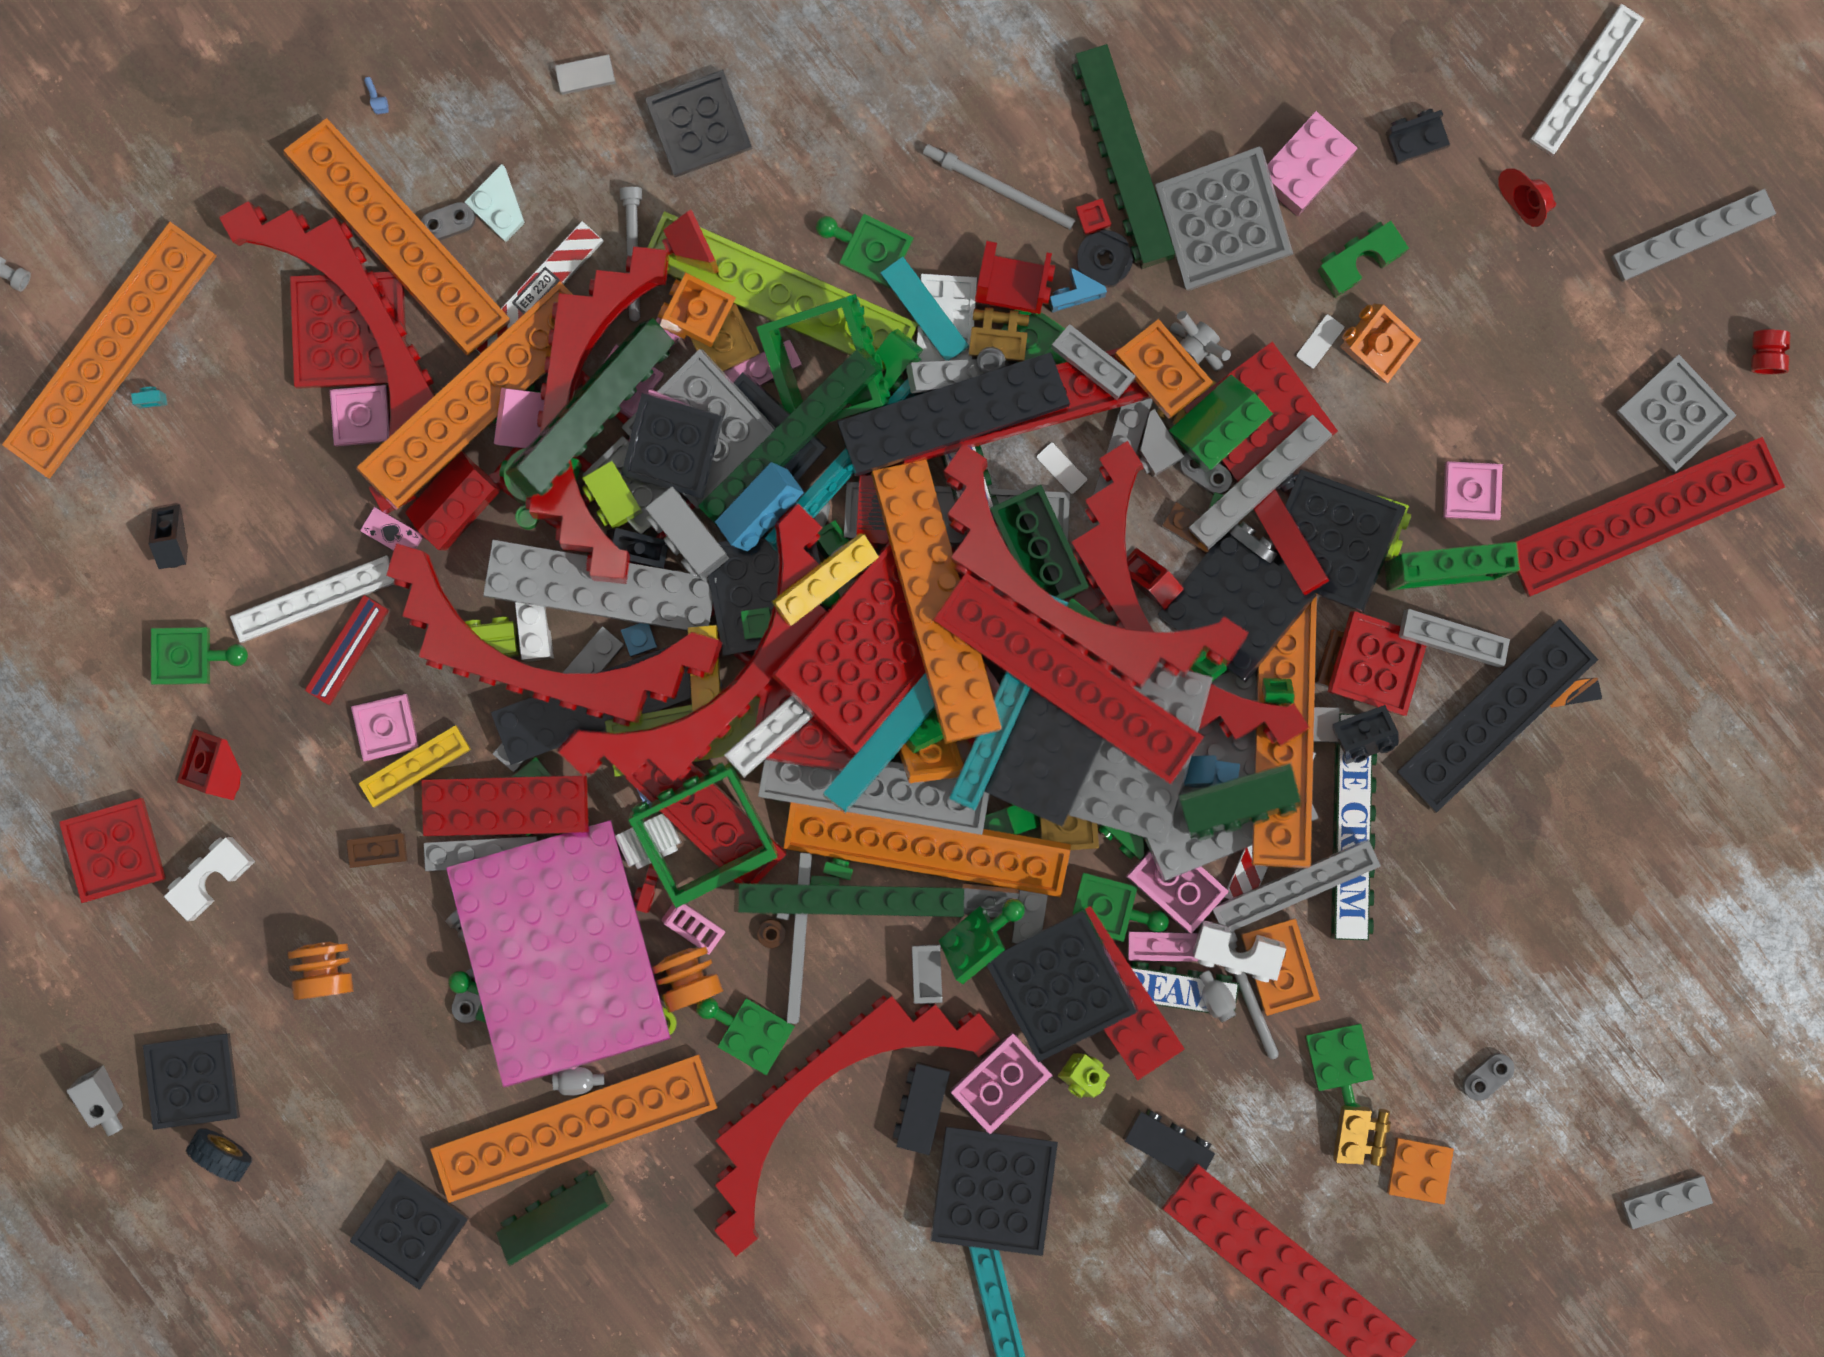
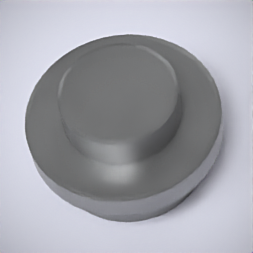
M986 347L978 354L977 365L983 373L1001 369L1005 365V356L996 347Z

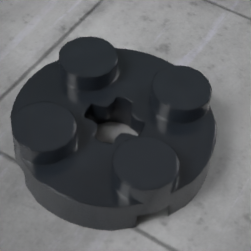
M1109 230L1089 235L1083 240L1077 253L1078 271L1105 287L1116 286L1126 278L1133 263V256L1128 242L1120 234ZM1105 252H1108L1112 263H1106L1103 266L1100 264L1097 256L1098 254L1104 255Z

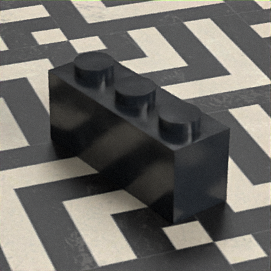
M916 1062L915 1068H909L906 1084L911 1086L909 1094H903L899 1111L904 1112L902 1123L896 1122L892 1139L897 1140L896 1147L930 1155L950 1073L949 1069Z
M1147 1108L1146 1112L1138 1109L1122 1138L1124 1142L1185 1176L1188 1175L1196 1163L1207 1170L1215 1156V1152L1210 1149L1211 1143L1199 1136L1193 1140L1185 1135L1186 1129L1174 1122L1168 1126L1160 1121L1161 1115Z

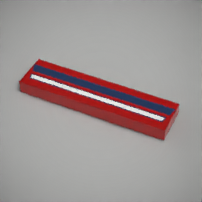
M364 595L305 691L324 703L331 705L389 610Z

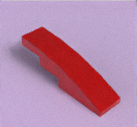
M1274 489L1254 510L1304 595H1307L1327 583L1329 579L1278 492Z

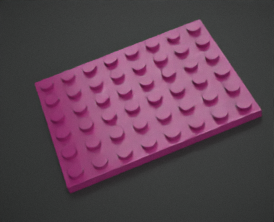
M611 820L589 826V832L561 834L446 868L503 1087L512 1086L671 1039Z

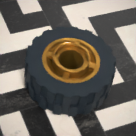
M199 1128L185 1149L187 1155L200 1167L220 1178L233 1182H239L253 1161L249 1153L240 1145L222 1134L209 1129Z

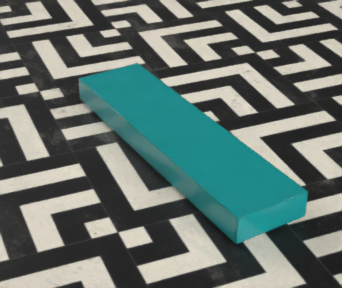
M901 257L881 272L883 279L944 361L954 359L969 348L966 340L904 257Z

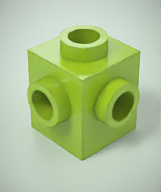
M1073 1053L1058 1077L1069 1085L1068 1090L1076 1097L1094 1098L1104 1090L1106 1086L1105 1081L1110 1075L1102 1069L1104 1065L1098 1059L1092 1056L1088 1057L1086 1054Z

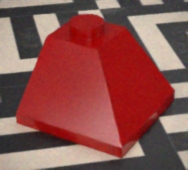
M692 210L684 213L663 230L666 238L662 240V243L668 255L674 253L679 262L713 274L719 272L716 260Z
M194 729L177 783L206 794L234 801L235 794L240 788L242 772L228 741Z

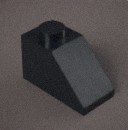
M180 504L152 509L148 544L158 569L176 568L187 563L188 544Z
M618 528L607 530L606 536L619 550L628 551L631 564L664 568L668 545L663 539Z

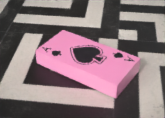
M375 507L360 530L392 550L395 549L396 543L417 549L424 537L422 534Z

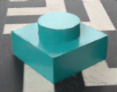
M157 387L140 388V392L131 393L132 405L139 409L167 405L166 394L157 390Z

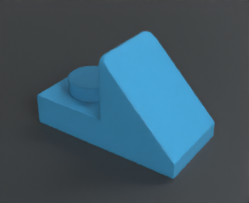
M1070 268L1069 275L1074 290L1070 291L1069 287L1054 291V296L1050 297L1049 304L1051 311L1056 312L1104 298L1107 290L1104 285Z
M1215 755L1191 756L1184 786L1203 789L1239 778L1240 764L1218 761Z

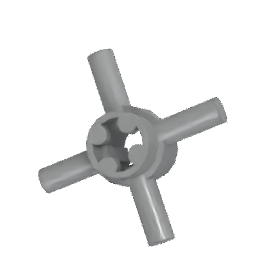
M1186 311L1179 312L1177 319L1181 324L1173 323L1170 328L1171 332L1183 338L1180 344L1197 364L1205 357L1214 371L1221 370L1223 363L1220 359L1228 360L1231 352L1217 344L1220 338L1207 324L1200 321L1195 325Z

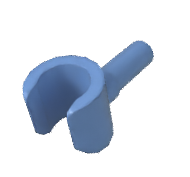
M365 78L364 81L370 93V105L374 113H388L389 108L386 96L378 97L371 78Z

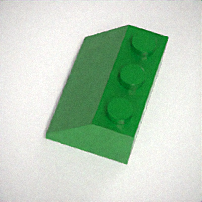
M1229 375L1168 431L1202 470L1208 472L1273 413L1252 390L1234 376Z

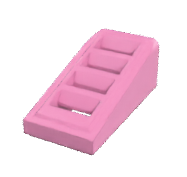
M687 903L678 908H675L674 904H672L662 918V922L667 927L698 948L707 946L709 952L707 954L712 952L725 934V930ZM681 910H684L685 912L683 913V915L680 917L677 923H675L674 919L677 917ZM690 916H693L694 919L687 929L682 928ZM702 922L704 924L696 936H693L692 933ZM712 929L713 933L704 944L701 940L708 930Z

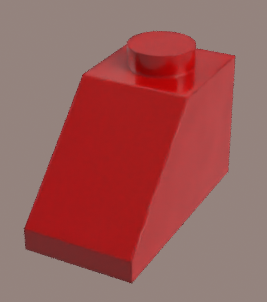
M1137 547L1127 557L1131 581L1162 608L1166 609L1183 591L1184 588L1168 569Z

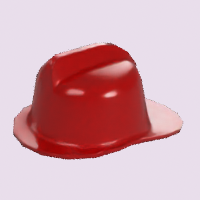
M1507 168L1500 173L1498 186L1505 200L1514 208L1526 224L1531 227L1542 225L1546 220L1547 213L1556 206L1550 186L1541 179H1529L1520 170L1514 168Z

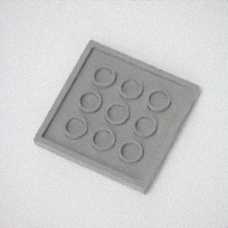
M1260 146L1155 184L1186 290L1190 291L1293 255L1264 152Z
M699 349L657 391L689 406L724 415L703 498L683 493L699 509L698 505L776 428L702 349ZM636 413L622 426L630 437Z

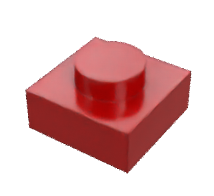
M1102 198L1076 207L1075 210L1084 235L1111 227V221Z

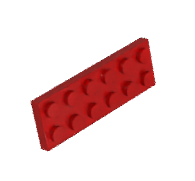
M647 759L644 762L647 767L636 778L633 775L629 779L625 778L650 802L658 799L657 795L664 790L672 788L675 791L683 787L682 783L688 778L695 775L700 778L706 774L692 762L689 765L692 768L682 780L676 778L673 782ZM715 783L660 810L718 867L763 846L747 814ZM771 838L777 850L778 858L733 881L735 883L757 884L786 855V851Z
M587 775L422 780L423 836L589 832Z
M1089 906L1085 910L1139 1009L1138 1013L1104 1029L1138 1081L1185 1050V1048L1091 906Z

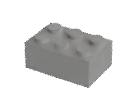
M673 487L646 507L650 513L646 519L658 533L664 531L667 534V537L663 540L676 556L680 552L683 554L685 559L681 562L693 577L699 574L702 579H705L729 559Z

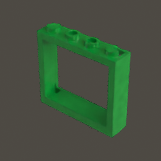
M856 294L756 327L782 405L790 413L803 402L779 331L781 327L842 308L855 349L864 348L883 367L882 360L879 354L875 353L872 344L874 341L873 333L870 327L866 326L863 317L865 313L864 306H860ZM882 371L867 384L872 397L871 400L843 408L829 422L889 403L890 394L888 388L890 385L888 381L884 380Z
M1517 542L1402 553L1384 564L1387 591L1496 581L1520 571Z
M723 763L716 764L708 769V774L700 778L697 775L690 777L682 783L683 787L675 791L672 788L664 790L657 795V800L649 804L647 801H643L632 807L633 812L629 813L628 820L675 908L778 858L777 850L731 763L726 765ZM727 777L763 846L678 887L642 819Z

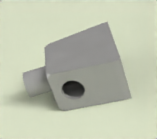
M104 1065L79 1077L69 1087L67 1092L89 1127L92 1128L101 1123L107 1136L113 1135L123 1128L117 1117L118 1112L123 1107V1103Z

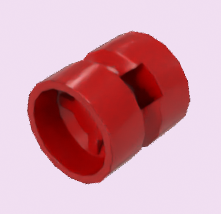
M1774 329L1754 331L1752 348L1757 350V353L1752 355L1751 372L1766 375L1788 373L1789 355L1785 351L1790 349L1791 333Z

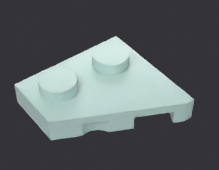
M502 164L465 201L474 213L505 242L525 223L507 170Z

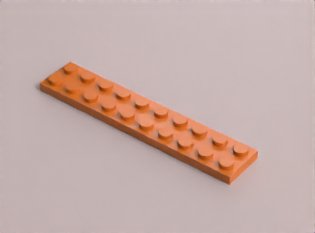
M327 118L283 150L285 157L466 356L510 323V318Z
M169 222L2 445L50 479L217 255L172 222Z
M561 282L556 284L357 466L356 470L396 510L497 418L501 388L526 391L545 374L546 356H551L552 346L548 345L549 331L555 327V319H552L553 303L558 302L559 293L573 295Z
M927 460L872 471V480L944 742L946 744L1000 731L1002 728L981 653L934 621V618L959 584L960 577L958 572L954 570L956 564L952 562L953 552Z
M1317 595L1257 668L1256 702L1275 705L1265 703L1262 691L1263 678L1291 679L1295 693L1294 704L1310 729L1280 747L1278 742L1272 744L1263 731L1267 728L1266 723L1256 728L1254 773L1291 763L1301 799V807L1297 808V812L1294 814L1281 816L1278 813L1269 816V820L1264 823L1253 824L1252 865L1293 868L1311 867ZM1284 703L1282 705L1277 706L1288 707L1293 703Z
M791 802L784 849L1061 897L1071 844L983 829V833L980 835L846 812L845 814L839 810Z
M700 1054L433 1147L430 1150L448 1203L709 1112L718 1107Z

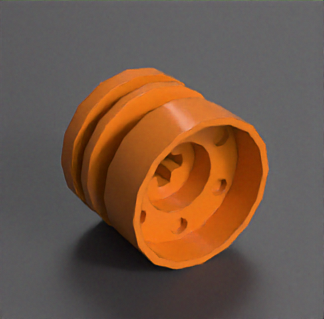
M324 942L303 945L294 951L288 952V959H302L301 965L289 966L290 971H303L304 977L291 982L293 1000L354 992L352 974L338 972V966L349 963L350 958L336 959V952L349 951L348 944Z
M707 946L685 949L665 957L656 966L651 967L653 974L666 970L668 975L657 980V985L671 983L672 989L662 995L668 1013L724 991L717 974L705 976L702 970L713 963L712 959L699 964L697 957L709 953Z

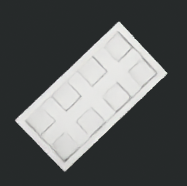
M921 274L922 283L970 346L971 329L974 327L973 311L975 309L977 277ZM918 326L917 345L923 349L922 353L918 356L922 359L921 362L944 361ZM969 348L952 360L972 359L971 356H968Z

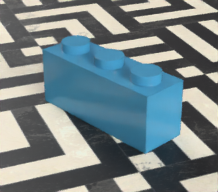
M771 462L715 523L732 546L749 551L777 523L778 519L796 503L797 499L804 492L788 469Z

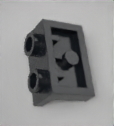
M1428 109L1417 114L1418 118L1409 121L1407 118H1401L1391 123L1392 127L1388 129L1385 135L1396 165L1450 146L1441 120L1444 115L1442 110L1434 112L1433 109Z
M1386 705L1332 724V729L1342 748L1343 759L1346 764L1352 762L1360 763L1371 755L1379 752L1387 753L1398 746L1399 732Z

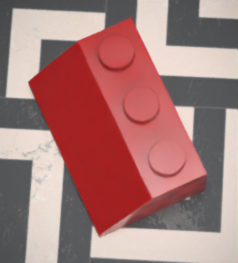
M460 451L405 513L418 532L437 550H448L500 493L502 488L463 451Z

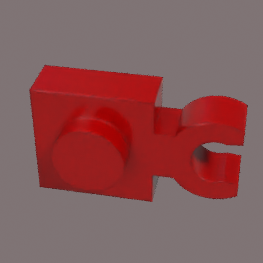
M652 864L649 865L643 888H637L633 900L637 904L636 910L644 913H649L659 880V876Z

